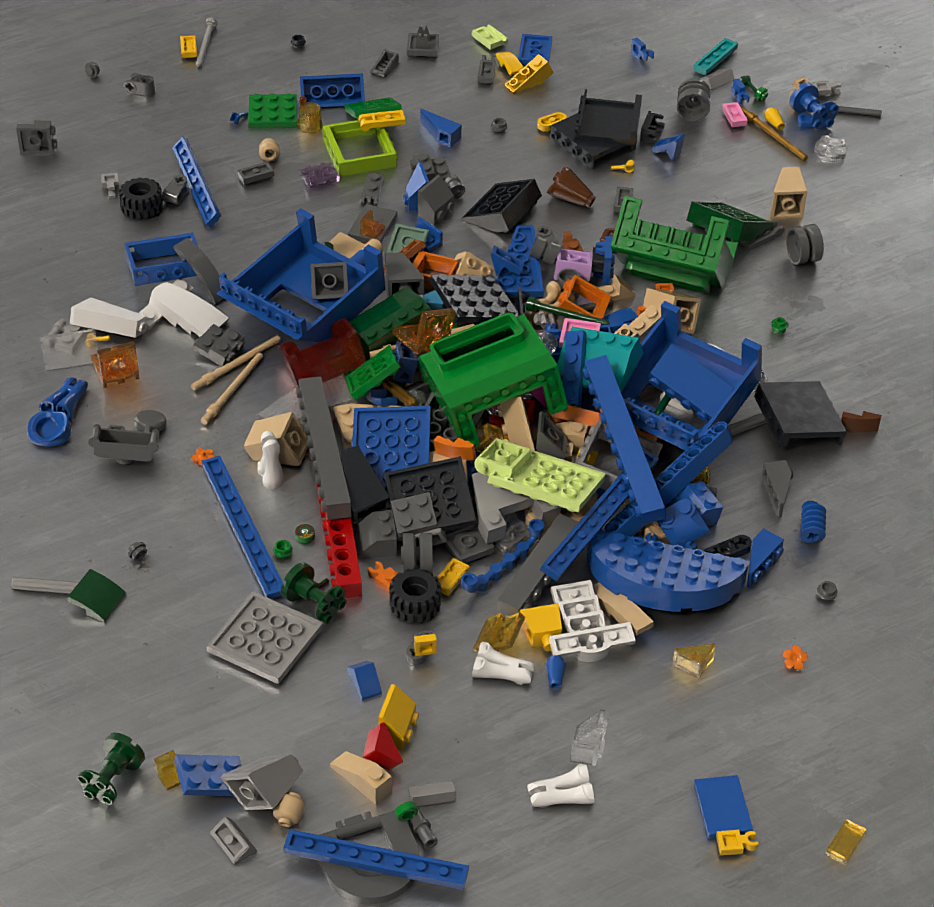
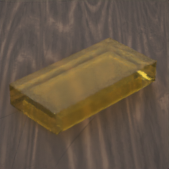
M846 819L828 846L825 855L846 865L864 837L866 829Z

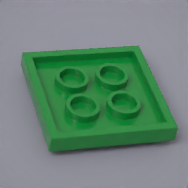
M297 94L249 95L248 128L297 127Z
M391 97L344 104L345 111L354 118H357V120L361 114L402 110V105Z
M390 345L345 377L350 395L354 400L363 398L367 395L368 390L378 387L386 377L393 376L398 372L400 364Z

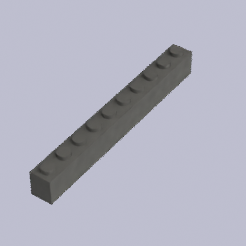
M322 378L299 379L296 395L297 398H301L299 399V409L303 410L301 411L302 422H306L304 423L305 435L309 434L307 436V445L311 447L309 448L310 459L314 460L312 461L313 472H317L315 474L316 486L320 485L318 487L319 499H323L321 500L322 512H326L327 520L351 517V501Z

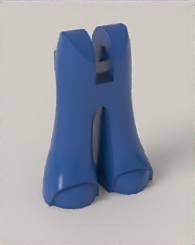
M74 377L67 378L59 390L40 403L39 411L64 412L69 421H72L75 407L87 390V381L80 379L77 382V379Z

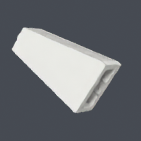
M91 297L71 307L70 324L136 338L145 333L147 316Z

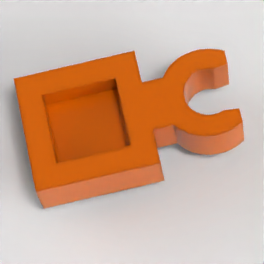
M377 561L375 562L377 570L368 567V575L375 578V583L389 593L390 583H392L393 577H397L398 573L391 567L385 570L382 563Z

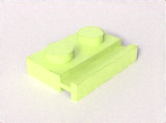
M490 24L487 27L483 26L472 30V36L490 50L501 46L502 43H508V38Z

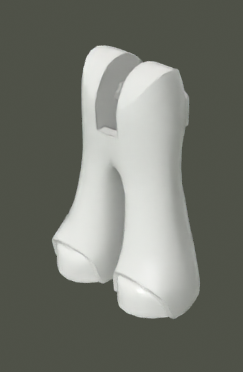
M265 431L261 435L263 454L258 462V473L263 475L264 487L275 489L284 483V473L278 458L280 445L276 436L271 431Z
M481 642L478 656L475 659L472 677L506 679L516 684H530L535 664L530 661L507 656L493 649L489 643Z
M585 763L579 764L573 770L561 776L536 781L527 785L533 807L544 808L556 804L587 805L594 804L595 802L593 787L589 782L588 769Z

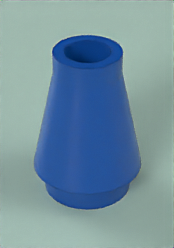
M551 656L545 663L549 687L559 689L562 687L566 663L564 658L560 656Z

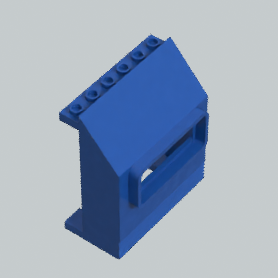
M300 208L296 212L298 225L232 281L227 279L225 273H222L219 276L221 290L216 294L296 340L328 342L346 326L348 321L358 316L376 297L385 291L382 251L368 244L363 248L365 267L318 242L314 215ZM346 262L348 292L341 298L313 300L311 264ZM286 290L324 311V313L311 324L304 317L300 318L293 311L284 309L280 304L277 305V302H272L270 299L279 291Z
M664 301L661 304V318L640 343L643 355L621 394L633 425L686 451L715 423L726 422L728 425L750 396L753 389L759 384L762 371V345L745 338L742 342L741 359L682 332L681 308ZM671 344L734 388L710 421L707 420L701 429L689 425L665 412L657 416L653 414L656 408L638 400L648 386H653L649 382L648 376Z

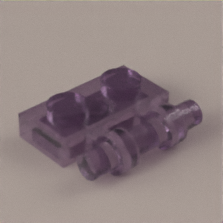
M323 162L317 166H305L304 169H299V174L303 176V180L308 188L339 181V174L332 167L331 163L325 164Z

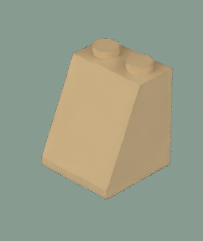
M782 167L773 192L770 219L803 218L808 191L799 167Z
M646 289L643 304L646 309L652 304L661 310V304L664 301L680 307L681 331L694 334L701 302L700 298L673 290Z
M293 412L254 422L243 446L252 460H261L263 454L261 435L265 431H271L276 436L280 445L278 457L280 464L295 466L301 464L308 448L307 436L309 435H305L303 426Z

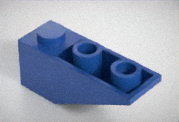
M424 109L420 110L421 125L438 143L452 147L461 139V124Z
M764 528L752 541L747 587H750L754 581L758 582L762 573L765 570H769L773 561L776 558L779 559L784 552V548H782L784 539Z

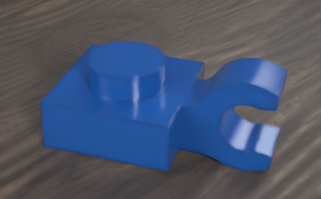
M638 38L632 39V54L639 60L647 61L648 56L652 59L654 58V51L647 50L646 45Z
M733 79L732 95L739 104H742V100H746L748 103L750 95L745 92L746 87L740 79Z

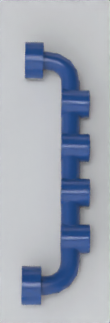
M532 519L528 525V531L531 536L527 541L519 542L516 550L512 553L504 554L503 560L498 564H492L490 571L485 575L464 574L461 577V587L469 593L487 591L490 580H500L502 578V571L504 569H513L517 558L525 559L528 557L529 548L544 533V522L540 519Z

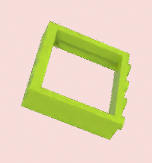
M358 120L322 126L323 141L339 177L396 167V160L399 159L397 150H394L393 141H390L389 133L385 131V127L370 128L368 131H362ZM376 134L385 153L344 160L336 140Z

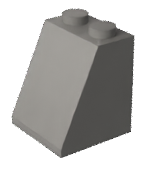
M292 754L263 756L223 774L220 778L245 810L274 809L304 770Z

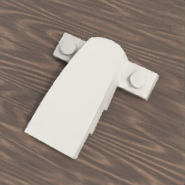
M177 279L172 284L165 282L156 286L151 293L149 304L139 312V314L147 316V330L165 317L174 327L180 325L189 334L194 332L199 337L213 324L221 328L227 323L229 318L205 300L191 293L193 287L183 279Z
M591 580L551 587L554 604H559L561 624L565 634L549 637L553 656L566 657L576 655L579 661L596 662L605 658L610 648L635 644L636 640L631 622L605 626L603 610H600L598 597L594 593Z

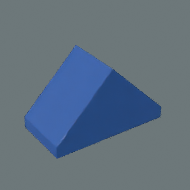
M364 661L347 667V671L361 700L382 694L374 662Z

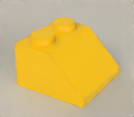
M391 684L378 717V725L384 722L397 749L404 750L406 743L412 739V727L417 725L419 713L416 712V703L399 687Z

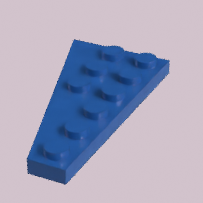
M534 225L517 226L507 253L523 261L524 266L520 275L509 272L505 267L501 270L496 281L506 295L517 296L518 286H520L524 297L544 296L539 259L529 256L536 239Z

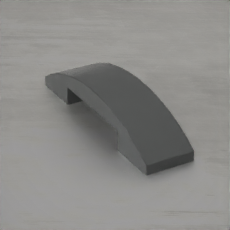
M188 238L174 245L173 248L182 261L187 260L206 287L204 292L215 305L223 300V297L216 294L221 290L220 275L202 250Z

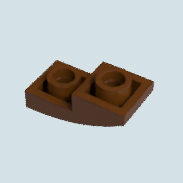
M863 411L862 416L843 412L841 422L848 432H876L879 429L882 415Z

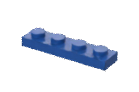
M583 330L566 331L562 385L567 404L570 406H578L582 402V369H584L586 332Z

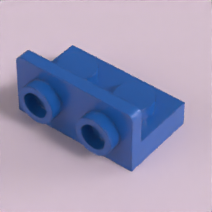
M421 217L417 218L416 228L426 229L430 232L424 252L431 253L443 245V232Z

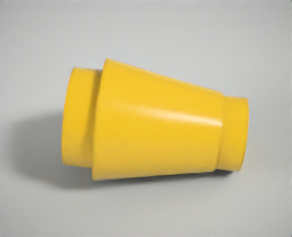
M770 107L765 111V120L777 130L785 127L778 109Z

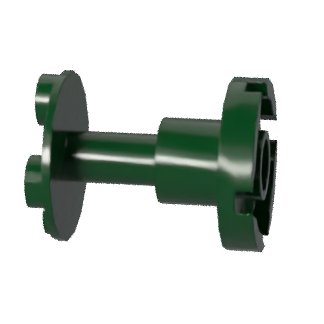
M303 562L304 565L301 563L296 564L284 578L286 584L285 586L281 585V595L291 602L297 601L301 597L307 601L313 599L319 603L316 609V619L324 624H329L337 611L342 610L347 603V600L344 599V588L337 585L325 593L320 590L319 583L313 580L315 576L313 567Z
M115 732L108 735L103 742V749L107 756L102 762L104 767L100 773L92 770H83L77 776V780L84 789L83 794L90 800L95 798L107 805L113 804L117 798V791L110 780L114 775H120L124 769H139L145 760V753L138 744L136 746L131 744L133 739Z

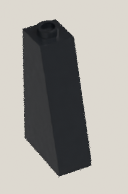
M357 445L340 452L351 501L352 521L356 523L372 512L390 509V497L360 447Z

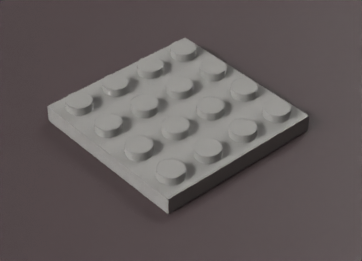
M253 591L207 645V652L279 684L323 629V622Z

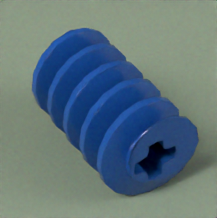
M808 500L804 502L801 508L800 538L806 543L820 542L826 536V509L819 503Z

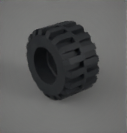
M141 177L133 178L130 181H126L119 188L120 207L125 216L139 220L148 219L159 214V211L162 210V190L159 183L155 182V180Z
M413 568L410 571L409 569L404 570V573L399 572L397 577H393L392 583L389 586L391 612H394V616L397 618L401 617L402 621L405 622L407 620L409 623H422L423 620L429 621L430 617L434 618L436 612H439L441 605V584L438 582V578L436 576L433 577V573H427L424 569L420 571L417 568Z

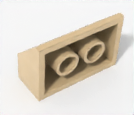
M523 396L500 403L497 409L499 417L504 418L505 424L502 425L504 436L508 435L510 443L536 451Z

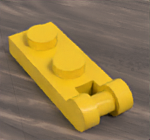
M403 110L361 114L358 117L362 131H368L370 128L406 125Z

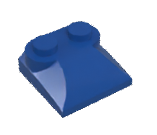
M689 497L666 508V518L657 520L667 539L674 546L680 545L684 547L686 542L691 541L693 543L710 532Z

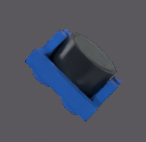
M605 236V242L596 243V247H593L591 273H594V277L602 279V285H609L610 278H613L614 268H611L615 264V253L610 248L612 236Z

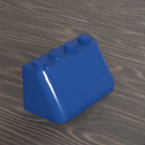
M673 344L670 345L648 376L649 382L653 386L662 388L668 397L676 398L685 409L694 411L696 416L702 421H710L734 389Z

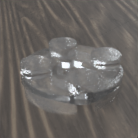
M824 135L816 142L814 153H817L821 160L836 162L840 158L843 160L847 154L846 141Z

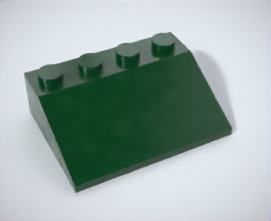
M691 201L686 219L694 227L705 228L706 232L708 231L712 216L729 220L730 223L725 239L730 238L731 242H737L738 244L749 242L774 224V222L723 202Z
M405 287L348 321L346 325L369 353L389 344L391 346L396 345L397 341L401 342L434 322L430 307L422 297L408 287Z

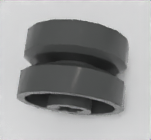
M816 224L805 225L803 228L797 226L788 229L786 246L792 263L798 265L804 264L807 261L816 262L822 259L824 253L823 237Z
M403 533V546H401L403 573L407 569L409 571L413 570V568H416V565H419L420 571L424 569L427 573H433L431 533H421L419 535V546H416L413 533Z

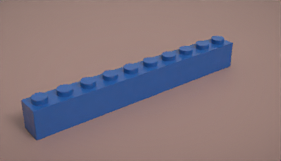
M607 355L584 361L585 369H582L585 380H589L588 389L590 395L594 394L593 402L595 408L601 412L599 413L600 422L606 426L604 431L607 440L611 439L612 444H610L612 454L617 455L616 464L618 470L623 471L622 480L624 486L629 487L627 491L629 500L635 503L633 508L636 518L640 517L642 525L665 519V506Z

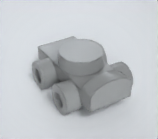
M539 311L538 314H535V324H540L545 329L548 323H550L551 328L552 323H554L557 329H559L558 322L553 314H548L547 317H545V311Z

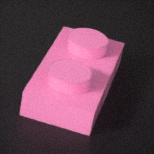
M738 102L722 105V110L731 127L747 126L748 120Z

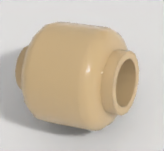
M272 138L261 141L259 145L260 157L266 162L277 160L280 156L279 143Z
M287 792L273 810V816L278 820L279 825L291 827V825L300 823L305 809V802L302 800V796L294 792Z

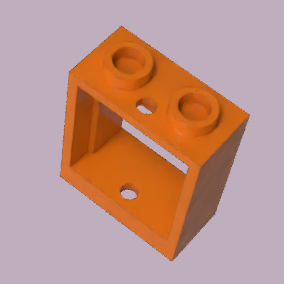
M419 251L412 263L424 276V289L431 291L435 289L429 281L431 275L422 273L425 268L447 273L448 275H456L459 268V263L454 261L455 259L423 251Z
M574 275L571 280L567 279L563 286L565 290L557 300L559 302L558 307L602 319L611 296L577 275ZM572 290L596 304L592 314L568 300Z

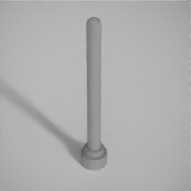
M210 17L206 19V32L196 62L197 67L202 66L212 31L217 28L218 22L215 18Z

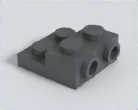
M35 120L34 124H17L16 130L20 155L54 154L58 142L53 137L56 134L55 125H52L51 121Z
M429 154L413 155V160H410L411 170H415L418 163L422 162L429 182L437 175H440L444 181L447 177L451 176L445 158L430 159Z
M213 324L193 344L192 349L216 364L224 366L227 362L233 360L238 351L240 352L244 348L245 336L231 328L225 331Z

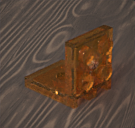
M453 308L423 311L419 324L394 327L392 334L417 355L421 353V350L430 352L431 343L451 335L456 311Z
M134 341L97 350V354L90 355L103 388H107V383L115 381L118 384L125 383V379L135 377L136 380L140 379Z

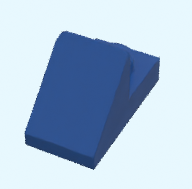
M685 134L659 140L652 147L653 152H668L671 160H674L681 153Z
M493 246L491 259L496 276L500 274L503 267L511 273L520 275L524 262L499 247Z

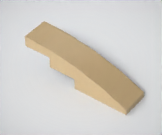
M600 583L593 585L600 609L609 618L614 617L619 624L631 622L633 633L636 636L653 627L654 622L635 603L628 600V597L622 594L615 595Z

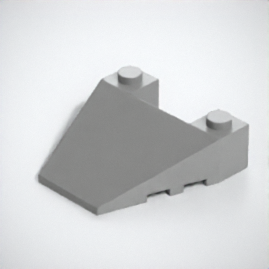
M479 472L472 474L477 524L486 544L505 538L507 524L502 517L504 515L530 507L536 519H540L544 524L553 522L560 513V506H552L548 502L534 500L527 495L516 494L505 488H497L493 484L487 483L489 476Z

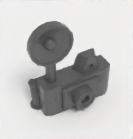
M145 410L137 413L134 417V426L141 431L125 430L124 426L117 425L101 428L99 424H95L92 437L88 443L94 448V455L97 457L114 458L120 464H130L133 460L150 461L153 459L154 453L159 449V431L165 429L166 417L161 412L155 410Z

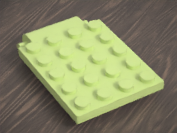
M498 438L476 458L474 463L479 473L489 476L487 483L493 484L497 488L511 490L516 494L530 496L534 500L548 502L552 506L567 508L571 512H579L605 481L606 473L510 443L507 439L501 440Z

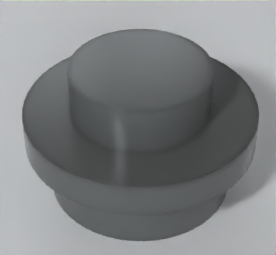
M89 62L85 65V72L89 77L94 78L99 74L100 68L97 63Z
M496 118L491 123V128L496 132H503L507 129V123L503 118Z
M133 543L129 547L128 556L135 561L143 558L147 553L145 543Z
M830 581L822 582L817 588L818 596L824 600H832L836 598L838 593L836 585Z

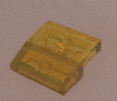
M519 612L505 618L499 613L486 619L473 649L478 652L481 642L489 643L497 651L512 648L525 620V616Z

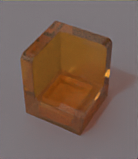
M369 210L360 220V234L376 239L385 229V225L373 220L372 210Z

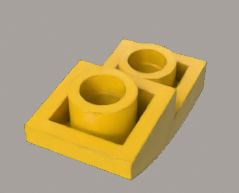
M501 52L495 55L500 66L506 67L510 76L516 75L524 68L518 58L511 52Z

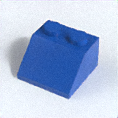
M704 482L688 484L666 505L668 508L676 502L689 497L707 526L717 525L723 510L721 503Z

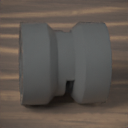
M456 175L445 179L444 182L453 193L454 198H460L465 193V187Z

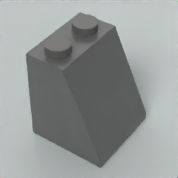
M402 252L385 253L387 298L405 287H408L418 295H424V276Z

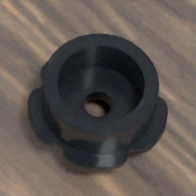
M294 35L292 37L291 44L295 48H302L305 45L306 40L304 36Z

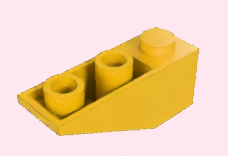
M538 54L504 86L515 94L543 83L554 72L548 61Z

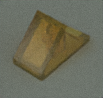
M715 643L675 648L672 658L673 666L699 679L714 659Z

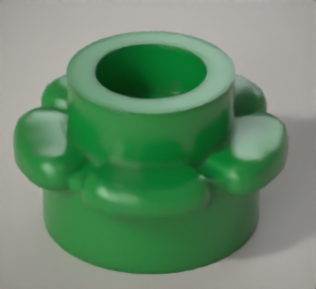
M760 87L756 91L754 97L757 101H764L767 98L768 89Z
M782 317L773 319L771 322L772 330L776 333H784L786 328L789 327V323Z
M279 540L275 543L273 553L279 558H286L292 554L293 547L289 541Z

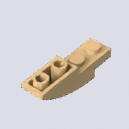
M651 304L631 324L622 325L614 334L637 337L641 343L661 318V310Z

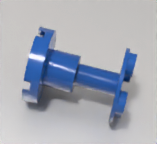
M809 82L801 84L799 86L800 89L798 91L795 89L790 97L789 104L792 109L797 113L814 112L811 124L815 129L831 127L834 124L839 106L833 101H827L820 105L818 88Z

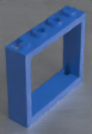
M193 232L124 243L127 263L135 286L197 276L187 260L136 268L134 263L135 260L177 254L173 246L186 238H191V241L198 246ZM134 247V251L130 252L129 248Z

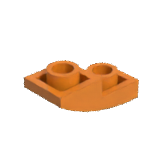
M437 436L433 440L437 454L449 458L461 456L462 460H475L476 458L474 444L470 441L457 438L455 442H452L450 439H445L441 436Z

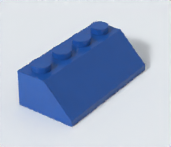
M363 73L300 76V96L304 97V109L305 107H344V104L365 101Z

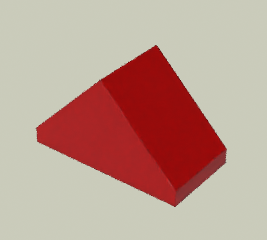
M383 722L369 731L363 758L375 762L380 767L389 771L403 763V760Z

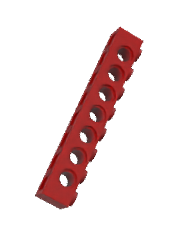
M318 495V501H319V504H321V500H323V499H319V495ZM320 506L321 518H325V520H322L323 532H327V535H325V546L330 547V549H327L328 561H332V564H329L330 576H334L332 587L342 586L345 590L344 599L362 597V581L351 517L327 520L326 512H322Z

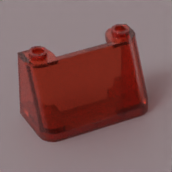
M346 318L333 323L331 327L332 338L301 351L297 344L291 341L278 345L280 353L298 387L299 379L321 377L322 382H325L364 364L365 354L357 332Z

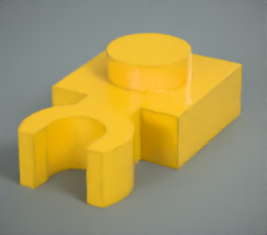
M739 830L717 831L716 840L720 856L743 854L744 848L750 851L757 850L758 842L749 841L755 839L756 832L748 831L744 835H740Z

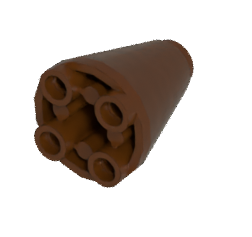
M564 166L561 173L557 172L553 177L555 182L547 190V193L554 198L590 208L596 199L591 190L567 166Z

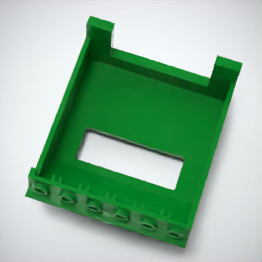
M624 196L610 248L620 262L626 265L625 269L629 274L662 283H673L675 286L703 293H709L711 286L723 288L734 264L738 247L737 242L725 240L730 223L729 220L712 216L707 235H700L691 231L675 229L674 227H667L638 219L643 202L642 199Z
M505 313L431 343L430 352L420 355L418 358L417 366L422 380L428 383L453 427L457 438L470 441L474 446L479 445L480 442L472 414L539 387L543 389L550 415L568 409L558 365L524 314L515 317L513 313Z

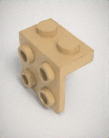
M467 251L457 254L454 260L460 264L456 272L458 275L492 276L494 271L493 266Z

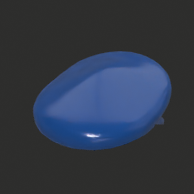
M42 411L35 414L29 420L27 435L38 446H59L66 443L70 438L72 426L64 412Z

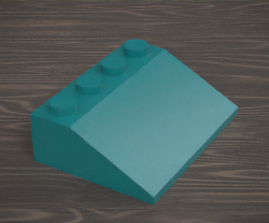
M572 326L570 331L583 330L586 332L584 361L607 355L620 392H622L643 355L639 338ZM566 338L564 339L557 364L561 375H563ZM583 376V387L588 388L589 380H585Z

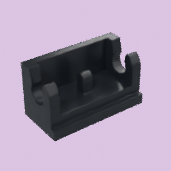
M648 111L641 127L640 142L655 145L659 141L665 123L657 122L656 119H663V115Z

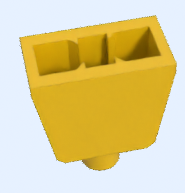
M558 603L520 610L519 624L532 646H544L545 651H552L549 637L562 634Z

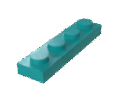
M724 38L693 64V70L707 75L738 48V43Z

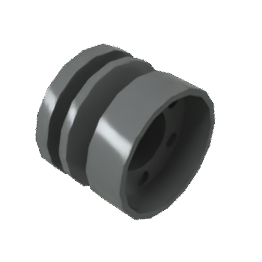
M692 78L684 81L679 86L677 111L683 119L694 122L704 119L710 112L711 90L705 81Z

